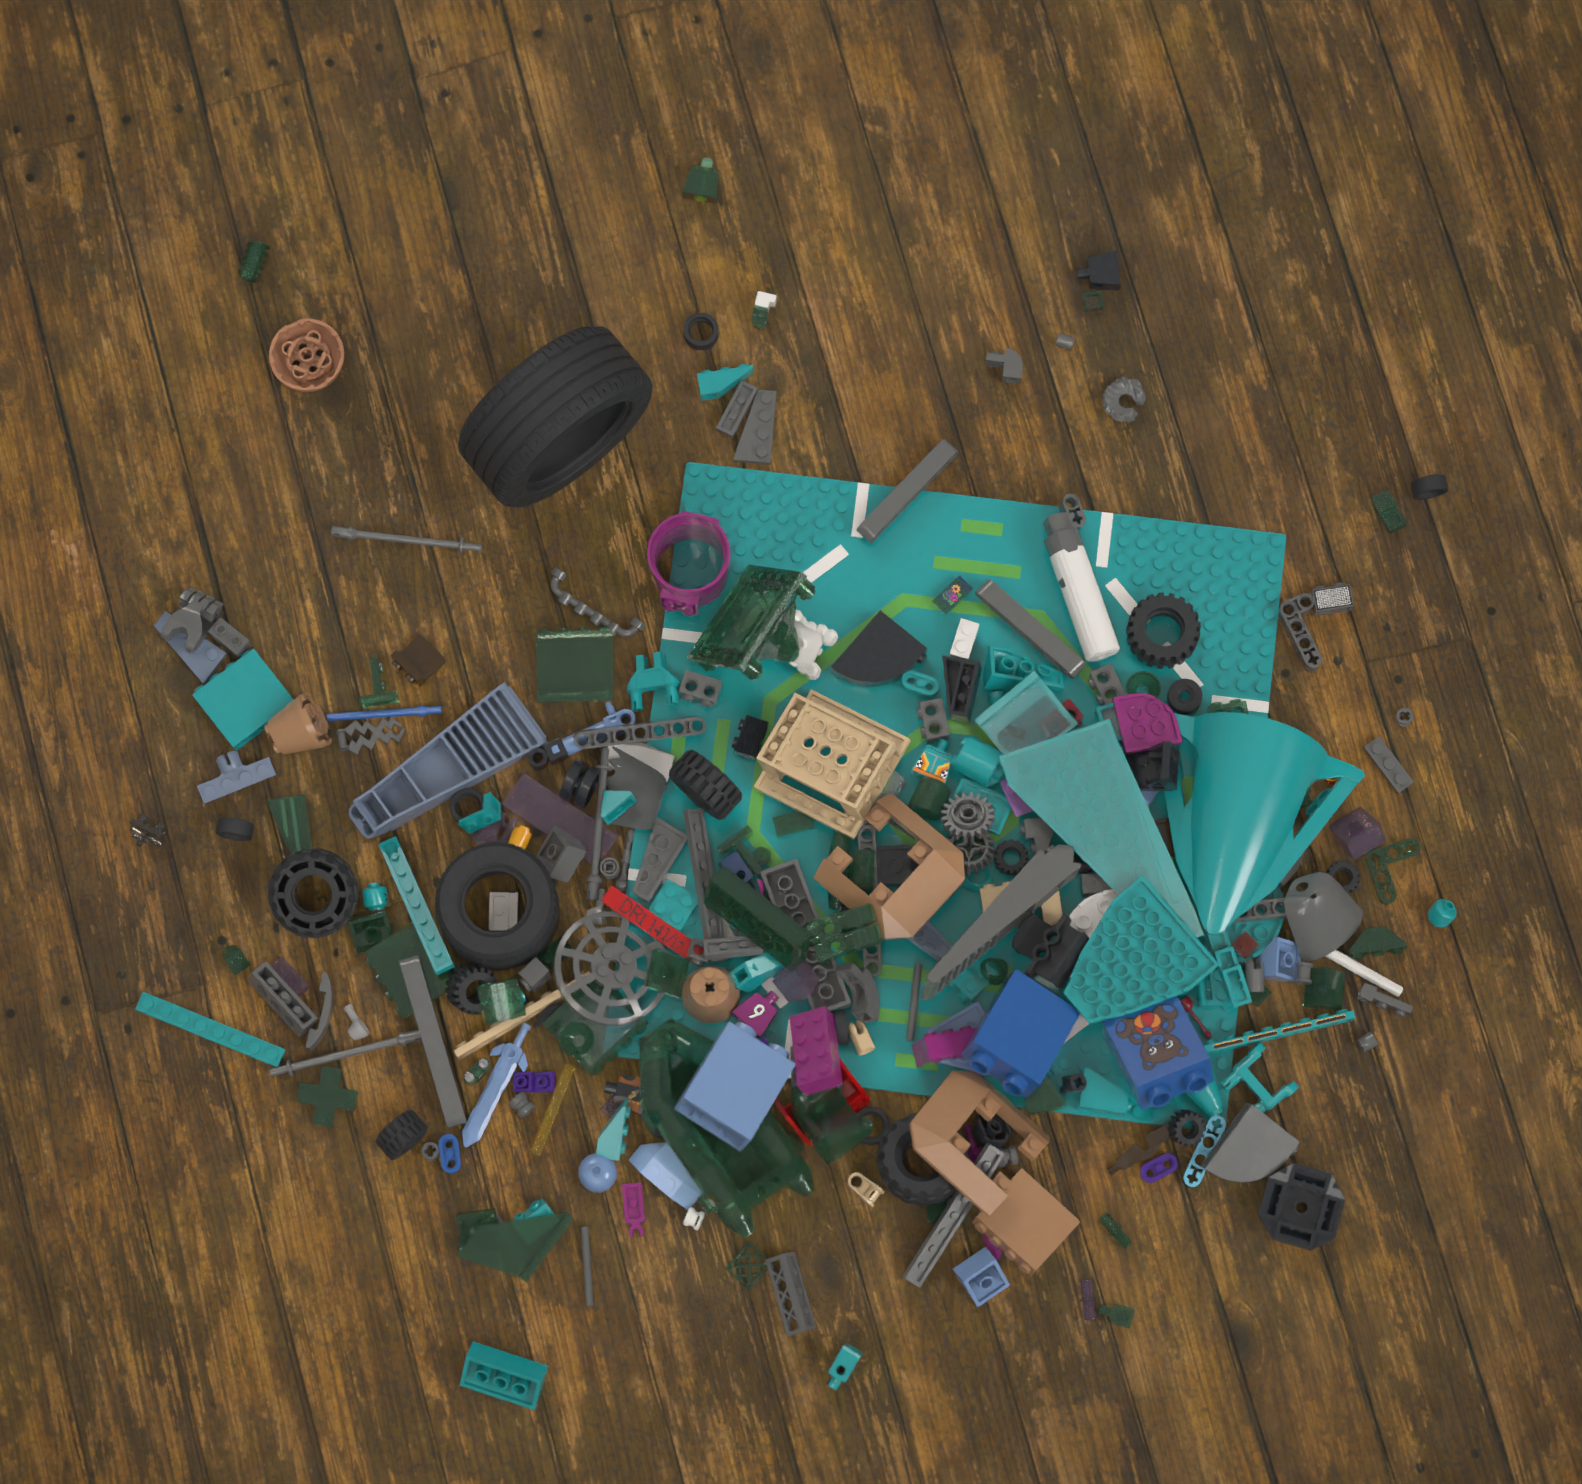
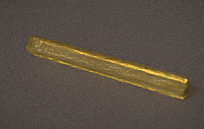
M566 1063L564 1065L530 1150V1153L535 1156L541 1155L575 1070V1067L571 1064Z

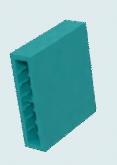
M254 649L245 651L238 661L229 663L225 667L226 670L220 674L213 675L210 678V682L206 685H200L195 689V693L192 694L235 751L263 732L265 725L268 724V720L293 700Z

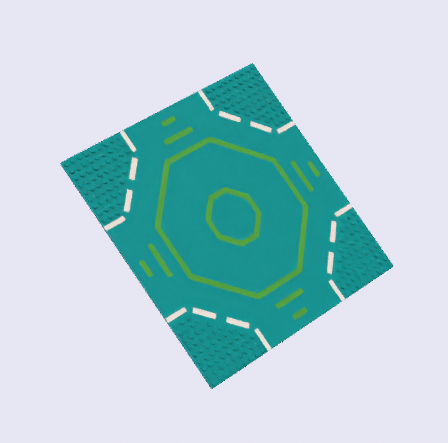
M688 462L685 467L679 514L681 511L719 519V526L725 532L730 545V567L723 591L714 601L700 607L698 615L686 616L681 611L669 612L665 610L660 651L666 655L667 670L680 681V686L685 670L721 680L723 686L716 707L712 705L711 707H705L695 700L693 702L683 700L679 696L680 686L678 687L679 704L667 705L666 689L654 690L650 721L699 716L705 721L706 729L698 735L647 741V745L674 755L672 767L686 751L694 750L718 767L742 792V800L725 819L717 820L704 811L724 938L735 937L729 928L728 922L737 913L742 911L755 921L754 924L761 918L779 939L786 944L771 903L770 909H768L766 914H763V912L758 913L756 897L760 895V886L757 879H761V871L797 858L836 964L854 963L858 968H863L861 919L858 918L852 942L843 943L833 939L832 935L840 907L846 906L813 878L823 859H826L838 846L853 859L842 874L860 888L858 835L853 840L754 788L763 771L758 760L754 761L734 754V748H732L734 738L739 737L741 732L738 730L741 719L745 720L746 715L768 722V729L760 748L761 751L794 693L806 698L812 689L908 737L911 742L877 800L892 793L942 836L949 839L947 837L949 830H944V824H942L941 811L944 810V804H948V799L953 798L962 777L974 783L977 782L958 770L953 769L952 764L945 788L911 774L912 767L926 746L936 747L938 741L926 743V738L921 736L920 727H923L922 719L918 720L916 709L919 708V702L942 698L950 733L949 739L946 740L950 743L946 752L952 754V758L955 754L960 753L962 749L960 744L963 739L972 735L1000 751L975 721L978 716L990 707L989 693L997 692L984 689L983 671L989 645L1009 648L1020 657L1025 655L1030 658L1029 661L1038 665L1042 663L1062 672L975 595V592L987 579L997 584L1086 663V666L1074 679L1069 678L1063 673V690H1051L1061 704L1070 699L1084 715L1081 721L1083 724L1077 729L1097 723L1094 712L1095 708L1100 707L1096 700L1098 695L1095 689L1092 690L1090 688L1088 679H1090V672L1110 663L1126 695L1134 693L1149 694L1167 705V694L1170 686L1179 679L1195 681L1202 690V701L1195 712L1186 716L1196 717L1207 713L1234 712L1268 718L1286 545L1285 534L1083 510L1086 521L1079 530V534L1120 646V650L1115 655L1100 661L1089 662L1084 657L1044 543V539L1048 536L1043 523L1047 517L1060 513L1057 506L923 490L874 542L870 543L856 530L896 487ZM684 540L675 543L669 584L684 590L698 589L710 584L722 569L723 560L720 554L711 545L699 540ZM959 576L972 588L971 591L968 588L967 592L962 590L963 583L958 579ZM953 584H958V586H961L959 593H962V596L958 598L959 602H955L951 608L938 595L942 596L946 590L949 591ZM1164 592V596H1169V593L1175 594L1174 597L1177 599L1180 596L1184 598L1186 604L1190 603L1193 606V612H1197L1199 616L1198 622L1201 624L1200 638L1190 658H1186L1181 665L1175 664L1174 668L1169 669L1168 666H1164L1163 669H1157V665L1149 667L1144 660L1140 662L1137 659L1138 655L1132 654L1131 646L1128 645L1126 640V628L1133 608L1142 599L1146 600L1147 596L1151 594L1157 596L1158 593ZM791 609L801 611L803 616L806 617V621H812L817 626L819 624L825 625L828 629H833L837 632L838 639L833 646L822 644L821 648L823 651L820 655H817L814 661L821 669V674L816 680H810L806 675H801L797 671V667L791 666L789 662L775 661L770 656V645L772 644L768 639V632L763 626L765 619H777L779 616H785ZM881 610L927 648V658L921 665L918 663L912 670L935 678L939 683V690L936 695L926 697L905 689L902 685V678L883 686H859L846 682L831 672V666ZM1167 616L1153 617L1147 622L1145 627L1148 638L1160 646L1173 645L1181 637L1180 626L1175 620ZM961 618L979 624L969 660L980 662L982 672L970 723L951 720L948 714L942 655L950 656ZM1105 676L1097 677L1099 682H1107ZM913 679L908 680L909 684H913L915 682ZM689 684L686 686V689L688 691H694L696 689V685ZM927 685L926 689L930 691L933 689V687L931 685ZM712 689L704 692L708 697L713 696L715 693ZM1182 692L1179 698L1186 702L1190 700V695L1187 692ZM1113 693L1105 694L1109 700L1115 697ZM1044 696L997 735L1009 752L1048 740L1049 738L1038 725L1039 721L1055 710L1056 707ZM928 708L925 711L929 716L936 713L932 708ZM695 720L692 723L693 730H698L701 727L700 720ZM677 722L673 725L674 732L682 730L681 723ZM1053 724L1050 726V730L1053 732L1060 730L1058 725ZM662 725L654 727L655 735H660L663 732ZM935 726L929 729L932 734H937L940 731ZM1181 736L1182 743L1176 746L1181 756L1184 778L1180 781L1186 806L1192 796L1196 758L1192 745ZM806 740L804 746L807 748L812 747L814 740ZM828 747L823 748L821 755H829L831 749ZM841 756L838 758L837 763L845 764L848 758ZM1005 773L1000 781L1006 780ZM784 775L781 782L845 814L840 802L787 775ZM669 777L657 817L687 835L683 811L686 809H699L700 807L690 800ZM1000 781L987 787L1006 796ZM1164 791L1158 792L1149 807L1154 820L1169 818ZM1011 809L1000 835L997 836L990 833L991 838L989 840H994L993 847H995V850L1005 840L1020 841L1019 843H1023L1025 848H1027L1029 862L1034 857L1030 851V843H1033V841L1025 842L1024 836L1021 837L1020 825H1023L1024 819L1039 818L1040 816L1035 811L1015 817ZM892 819L880 831L875 829L876 846L915 845L918 842L908 832L895 825ZM653 828L649 830L635 829L626 895L647 910L667 879L697 896L688 841L649 903L632 893ZM867 831L861 834L864 839L872 837L871 833ZM1054 831L1049 847L1052 845L1056 847L1057 845L1068 844ZM963 838L960 839L955 845H958V843H963ZM974 838L975 843L983 845L978 839ZM968 843L967 847L968 856H970L971 851L970 843ZM869 850L862 853L864 858H871L873 855ZM1008 850L1004 853L1003 860L1008 865H1015L1019 862V855L1014 850ZM735 851H737L753 874L750 881L756 889L748 895L745 894L741 887L736 889L718 866V863ZM1075 852V858H1076V860H1077L1078 862H1080V863H1086V862ZM983 854L973 857L972 861L978 860ZM1171 857V859H1172V861H1173V863H1174V865H1175V867H1176V870H1177V872L1179 873L1180 869H1179V867H1178V865H1177V862H1176V860H1175L1176 858H1175V857ZM994 859L990 860L991 865L987 867L991 872V876L994 877L993 884L995 887L1002 886L1004 882H1011L1016 877V875L1007 876L1005 873L1002 874L999 869L997 870ZM978 868V874L976 875L974 870H972L970 877L973 882L981 883L985 879L986 873ZM870 869L863 871V875L868 878L874 874ZM1093 870L1087 874H1095L1096 872ZM737 872V878L743 879V874L741 872ZM1077 873L1075 878L1059 890L1062 915L1070 916L1072 911L1088 898L1081 895L1080 878L1084 873ZM961 884L955 893L929 919V922L952 947L982 913L979 891H971ZM886 885L893 893L901 886ZM867 888L864 892L869 896L873 890ZM697 904L681 933L690 939L694 937L704 940L699 906ZM1039 907L1034 911V914L1042 920ZM629 921L628 930L636 934L646 945L655 941L650 934ZM870 926L865 929L869 935H873L876 932ZM1017 926L996 943L995 947H992L986 954L981 956L998 976L971 1003L968 1000L964 1001L957 994L958 990L954 986L950 987L949 985L943 988L942 992L936 994L935 998L929 1001L922 1000L921 992L929 970H932L938 961L906 938L885 940L880 936L881 973L879 977L874 979L879 995L878 1021L864 1023L875 1049L865 1055L858 1056L849 1034V1045L839 1046L838 1044L840 1059L862 1088L932 1096L952 1071H967L941 1063L935 1064L934 1062L926 1063L923 1067L917 1068L911 1045L922 1039L924 1034L928 1033L927 1030L977 1001L983 1011H987L1002 983L1013 972V963L1017 952L1011 943L1016 932L1019 930ZM626 936L624 946L632 952L641 948L633 939ZM769 941L763 946V954L772 950L768 946ZM663 944L669 962V979L664 996L658 1005L642 1019L627 1025L607 1026L604 1054L607 1056L676 1064L680 1061L681 1063L678 1065L685 1066L695 1061L689 1066L699 1067L727 1023L731 1022L735 1025L740 1021L733 1015L723 1022L706 1024L692 1018L686 1011L682 1001V987L686 978L697 968L706 965L720 966L732 972L742 963L759 955L731 957L726 961L707 962L698 966L690 963ZM870 945L866 948V951L869 954H874L877 949L875 946ZM658 948L650 952L653 960V975L663 979L664 962L661 951ZM643 955L636 958L637 969L648 972L646 956ZM793 962L783 968L784 972L769 978L752 992L748 993L740 990L738 1005L740 1006L755 993H759L764 998L772 990L778 995L779 999L773 1005L777 1010V1015L762 1038H767L768 1046L771 1043L777 1044L787 1050L789 1055L790 1046H793L789 1017L811 1010ZM616 963V966H615V971L618 970V965H617V963ZM914 964H922L914 1042L906 1041ZM875 965L867 967L870 973H875L878 970ZM1209 975L1204 978L1206 1000H1212ZM634 977L629 983L634 994L641 989L645 980ZM843 980L851 1001V1007L843 1009L848 1028L849 1023L855 1025L858 1019L851 1013L853 996L850 987ZM650 983L646 992L637 999L641 1011L654 1001L661 987ZM1197 985L1190 991L1177 996L1180 1001L1187 996L1190 997L1193 1003L1192 1011L1206 1030L1212 1033L1210 1039L1205 1038L1204 1032L1189 1012H1186L1203 1046L1207 1041L1216 1040L1221 1042L1224 1041L1225 1037L1235 1035L1238 1007L1233 1008L1232 1005L1198 1008ZM623 989L612 990L611 1000L627 998ZM707 989L706 992H714V989ZM630 1004L610 1006L608 1018H624L632 1016L634 1013ZM1081 1014L1050 1067L1055 1075L1050 1079L1045 1076L1040 1086L1028 1098L1023 1095L1020 1097L1013 1096L1003 1089L1002 1081L994 1077L982 1075L1018 1108L1160 1126L1172 1121L1171 1116H1175L1177 1111L1181 1112V1109L1196 1112L1202 1116L1205 1124L1211 1118L1186 1093L1172 1097L1170 1102L1162 1107L1155 1108L1150 1106L1141 1110L1105 1040L1102 1021L1089 1024ZM1234 1049L1209 1055L1224 1109L1218 1116L1224 1118L1225 1123L1229 1092L1224 1089V1086H1221L1220 1082L1231 1074ZM1084 1068H1089L1129 1094L1128 1099L1132 1100L1131 1110L1127 1111L1125 1116L1078 1109L1080 1092L1061 1093L1060 1087H1063L1062 1077L1075 1074L1083 1075ZM1191 1120L1185 1122L1182 1128L1191 1129ZM1212 1120L1211 1124L1214 1127L1212 1131L1209 1129L1207 1131L1215 1132L1217 1128H1221L1220 1120Z

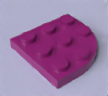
M1134 693L1112 698L1125 754L1149 750L1150 747L1163 741H1171L1173 745L1182 743L1177 719L1166 703L1164 704L1153 695Z

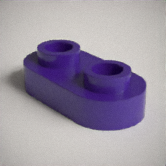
M1163 1154L1144 1164L1140 1170L1142 1180L1147 1183H1153L1173 1173L1178 1165L1177 1159L1172 1154ZM1165 1161L1170 1162L1171 1166L1169 1168L1164 1166ZM1147 1170L1153 1171L1152 1177L1147 1176Z

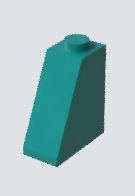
M1084 1068L1083 1076L1086 1078L1087 1085L1083 1091H1080L1078 1109L1125 1116L1127 1111L1131 1110L1132 1100L1128 1099L1129 1094L1091 1069Z

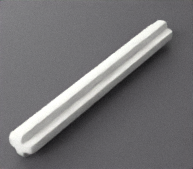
M1337 950L1325 956L1396 997H1399L1403 991V987Z

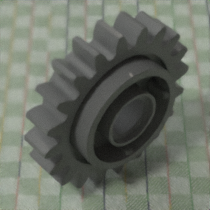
M962 792V797L955 794V800L949 798L948 804H944V810L941 811L944 830H949L950 836L956 834V840L963 836V841H966L967 837L974 841V836L982 839L981 833L988 835V829H992L995 822V810L992 809V803H987L986 797L981 800L980 794L973 797V792H970L969 796Z

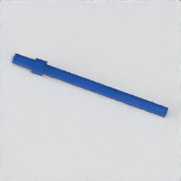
M418 705L417 708L328 713L327 721L412 715L425 717L427 714H442V707Z

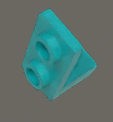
M491 792L484 794L483 809L460 819L459 825L468 834H471L501 820V803Z

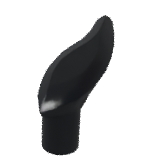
M553 1003L546 1007L538 1016L533 1027L536 1028L541 1023L549 1020L557 1011H563L565 1005L563 1003Z

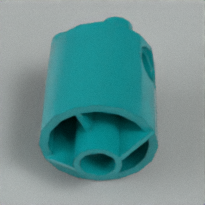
M973 735L965 737L960 744V748H962L960 753L955 754L950 762L953 765V769L958 770L986 788L999 782L1004 775L999 756L1004 755V753L980 741Z

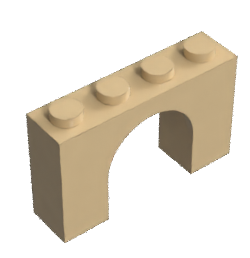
M1004 882L1002 886L996 887L994 884L984 885L979 890L982 913L1010 882ZM1059 891L1040 906L1042 920L1055 927L1062 916Z

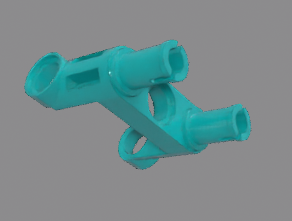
M1259 1042L1233 1067L1232 1073L1221 1081L1220 1084L1229 1092L1239 1081H1243L1258 1098V1102L1254 1106L1264 1113L1266 1110L1269 1111L1285 1097L1287 1098L1293 1094L1299 1086L1293 1080L1286 1086L1284 1084L1272 1096L1248 1069L1265 1050L1264 1045Z

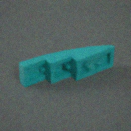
M1226 929L1217 935L1205 933L1212 955L1220 964L1217 969L1233 1008L1252 1002L1241 965L1238 964Z

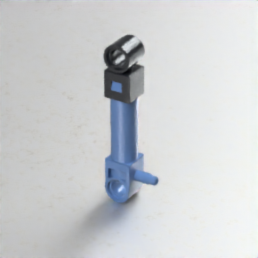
M608 701L605 703L609 716L602 718L603 721L583 730L626 725L621 722L624 717L631 718V722L628 724H634L636 719L634 713L629 709L616 712L611 702ZM618 730L615 737L625 734V731ZM604 732L598 733L596 736L597 741L605 740L606 734ZM574 734L563 739L560 737L544 744V750L534 748L530 751L528 759L530 766L534 770L541 771L548 766L549 761L551 765H555L568 759L569 755L583 749L578 748L574 744ZM580 735L577 738L578 744H585L587 736ZM536 756L543 757V761L540 763H535L533 760Z

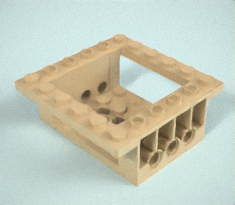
M812 689L806 698L794 693L756 758L763 771L754 788L854 840L865 821L864 817L872 809L911 740ZM813 739L814 745L807 748L804 746L806 740ZM823 748H830L831 752L829 755H821ZM846 756L848 759L845 764H838V758ZM784 775H787L840 802L845 814L781 782Z

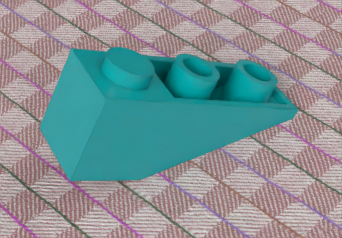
M741 364L737 368L722 367L718 371H701V373L697 374L701 401L716 399L725 395L736 387L741 380L744 381L754 374L753 365Z
M784 944L742 963L730 974L737 989L750 993L793 962L794 959L787 945Z
M628 1099L623 1101L601 1130L596 1155H602L608 1159L619 1161L621 1154H625L626 1142H623V1138L627 1136L629 1127L625 1122L626 1118L630 1117L631 1107L628 1106Z

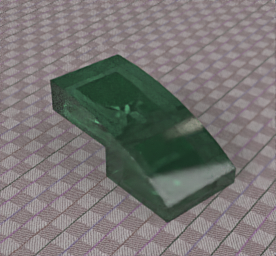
M1388 490L1371 498L1376 512L1390 534L1407 526V521L1398 510L1397 503Z

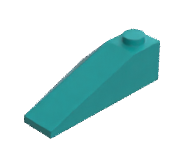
M989 645L983 671L984 689L1009 692L1035 671L1050 690H1063V673L1042 663L1038 665L1029 661L1030 658L1025 655L1020 657L1009 648Z

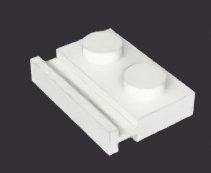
M490 892L489 932H501L510 929L518 923V892Z

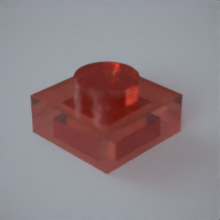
M1244 931L1231 946L1246 959L1259 943Z

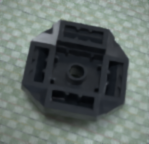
M1293 1163L1268 1177L1258 1218L1272 1240L1312 1251L1335 1238L1345 1198L1332 1174ZM1298 1203H1302L1306 1207L1305 1213H1299L1296 1210Z

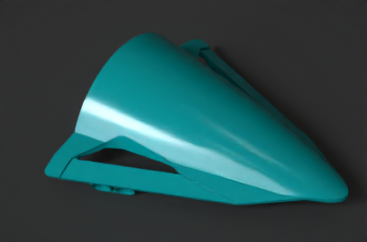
M1234 712L1207 713L1196 717L1175 714L1180 734L1192 745L1196 758L1192 796L1187 805L1185 806L1180 781L1184 778L1180 752L1177 790L1164 791L1175 860L1196 904L1199 919L1204 930L1209 935H1217L1228 928L1240 915L1276 889L1357 783L1363 779L1365 773L1354 765L1328 756L1325 749L1316 740L1302 731L1272 719ZM1338 778L1332 789H1325L1320 792L1307 808L1305 814L1308 819L1293 836V824L1307 789L1315 781Z

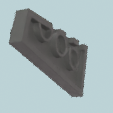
M757 391L733 462L771 464L777 391Z
M658 817L655 820L632 891L633 894L648 903L688 841L686 834Z

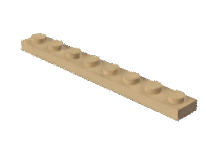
M584 971L580 972L582 977L590 974L589 971L586 973ZM576 979L569 983L567 981L564 982L565 986L567 987L568 985L574 983ZM579 988V989H577L576 991L570 993V995H572L573 993L577 992V991L580 990L581 988ZM557 989L552 993L551 991L546 992L539 1001L535 1003L534 1001L529 1002L522 1011H515L509 1014L507 1020L503 1022L498 1021L490 1026V1030L475 1034L473 1036L474 1039L468 1043L464 1041L458 1044L454 1052L459 1061L538 1015L549 1005L563 1000L559 990Z

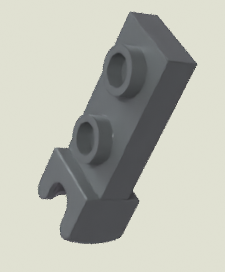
M1367 983L1361 986L1357 996L1359 1001L1367 1004L1374 1002L1376 1007L1384 1010L1386 1008L1391 1009L1395 1015L1400 1017L1409 1016L1413 1009L1412 1005L1377 992V987Z

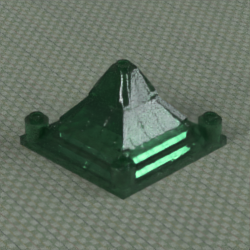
M748 564L686 658L698 664L707 672L715 670L717 666L740 671L750 680L758 679L763 673V665L758 661L774 659L786 663L794 662L798 658L800 650L796 628L794 627L797 605L795 600L797 596L802 600L811 599L815 594V585L806 579L807 576L800 571Z

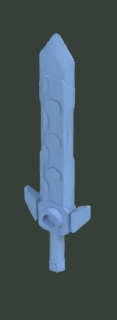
M522 1023L513 1044L507 1043L505 1045L503 1043L492 1049L490 1056L500 1057L462 1130L464 1147H468L480 1140L517 1064L523 1072L526 1071L528 1067L527 1058L520 1046L528 1030L531 1028L530 1025Z

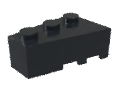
M942 655L948 714L951 720L970 723L982 672L980 662Z

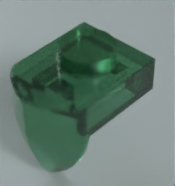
M227 945L223 950V959L234 975H237L251 965L239 946Z

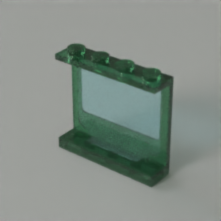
M595 981L586 984L592 992L601 997L603 987ZM579 988L572 995V998L581 1007L595 1014L599 1003L589 998ZM611 990L609 999L621 1000L625 999V997L618 990ZM564 1002L542 1024L592 1077L593 1075L597 1076L604 1069L603 1066L608 1061L612 1062L615 1060L622 1048L625 1049L633 1042L632 1039L637 1034L641 1035L647 1029L649 1023L642 1018L622 1026L600 1025L584 1019ZM630 1004L606 1006L603 1017L624 1018L632 1016L634 1013Z

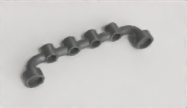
M554 567L550 573L553 576L551 589L559 597L557 601L566 607L568 604H571L575 607L573 611L582 617L584 614H587L591 617L589 621L594 625L599 626L601 623L606 626L605 631L610 635L615 636L617 633L623 637H630L635 635L638 630L642 632L646 625L635 617L629 623L632 626L630 629L625 630L599 612L594 611L569 593L561 590L558 587L559 580L563 582L567 577L564 572Z

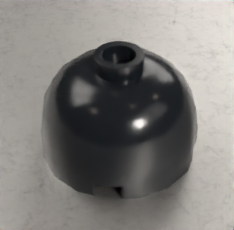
M997 1113L990 1121H986L979 1114L973 1121L971 1128L972 1137L982 1148L989 1143L999 1149L1008 1141L1012 1133L1010 1125L997 1116Z

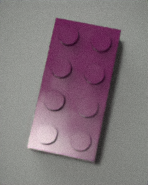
M826 1006L790 1016L797 1086L806 1095L843 1085L835 1016Z

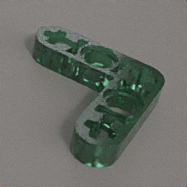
M1416 839L1400 841L1374 849L1367 854L1365 858L1366 865L1377 897L1382 904L1389 905L1393 903L1397 896L1387 865L1416 856L1421 848ZM1410 843L1411 846L1416 847L1413 853L1411 852V850H1407L1403 853L1405 856H1402V850L1399 846H1402V849H1405L1409 846ZM1388 850H1397L1398 857L1395 859L1390 858L1387 853ZM1372 855H1374L1375 857H1379L1377 865L1378 867L1382 865L1383 868H1378L1375 871H1373L1376 865L1374 861H1370ZM1378 872L1384 873L1386 881L1378 882L1376 874ZM1389 884V886L1386 887L1387 893L1392 894L1390 900H1388L1386 897L1383 898L1385 890L1384 888L1379 889V887Z

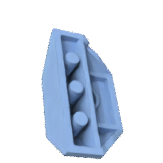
M668 1142L640 1145L630 1157L629 1161L642 1175L687 1210L701 1196L698 1167Z

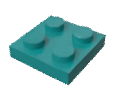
M667 879L648 910L681 932L696 908L698 900L696 895Z

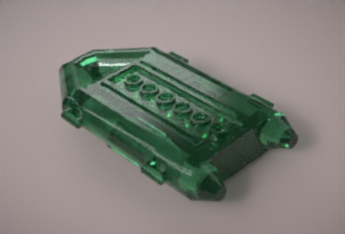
M671 1018L639 1038L640 1105L645 1111L640 1118L651 1133L656 1130L659 1131L702 1193L697 1200L706 1213L709 1215L714 1211L725 1228L746 1238L755 1232L752 1216L754 1208L785 1187L803 1197L808 1196L814 1191L811 1168L801 1155V1152L804 1151L794 1134L787 1135L770 1109L751 1141L741 1152L674 1109L714 1041Z

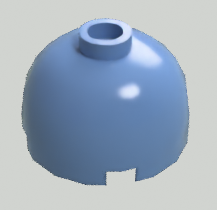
M594 1153L582 1160L578 1168V1177L581 1184L587 1190L593 1193H602L614 1185L617 1179V1168L613 1160Z

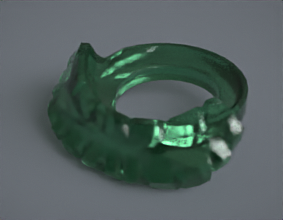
M986 958L980 964V971L983 977L989 981V985H1000L1007 977L1008 964L999 958ZM992 962L999 969V975L993 976L989 974L986 970V963Z

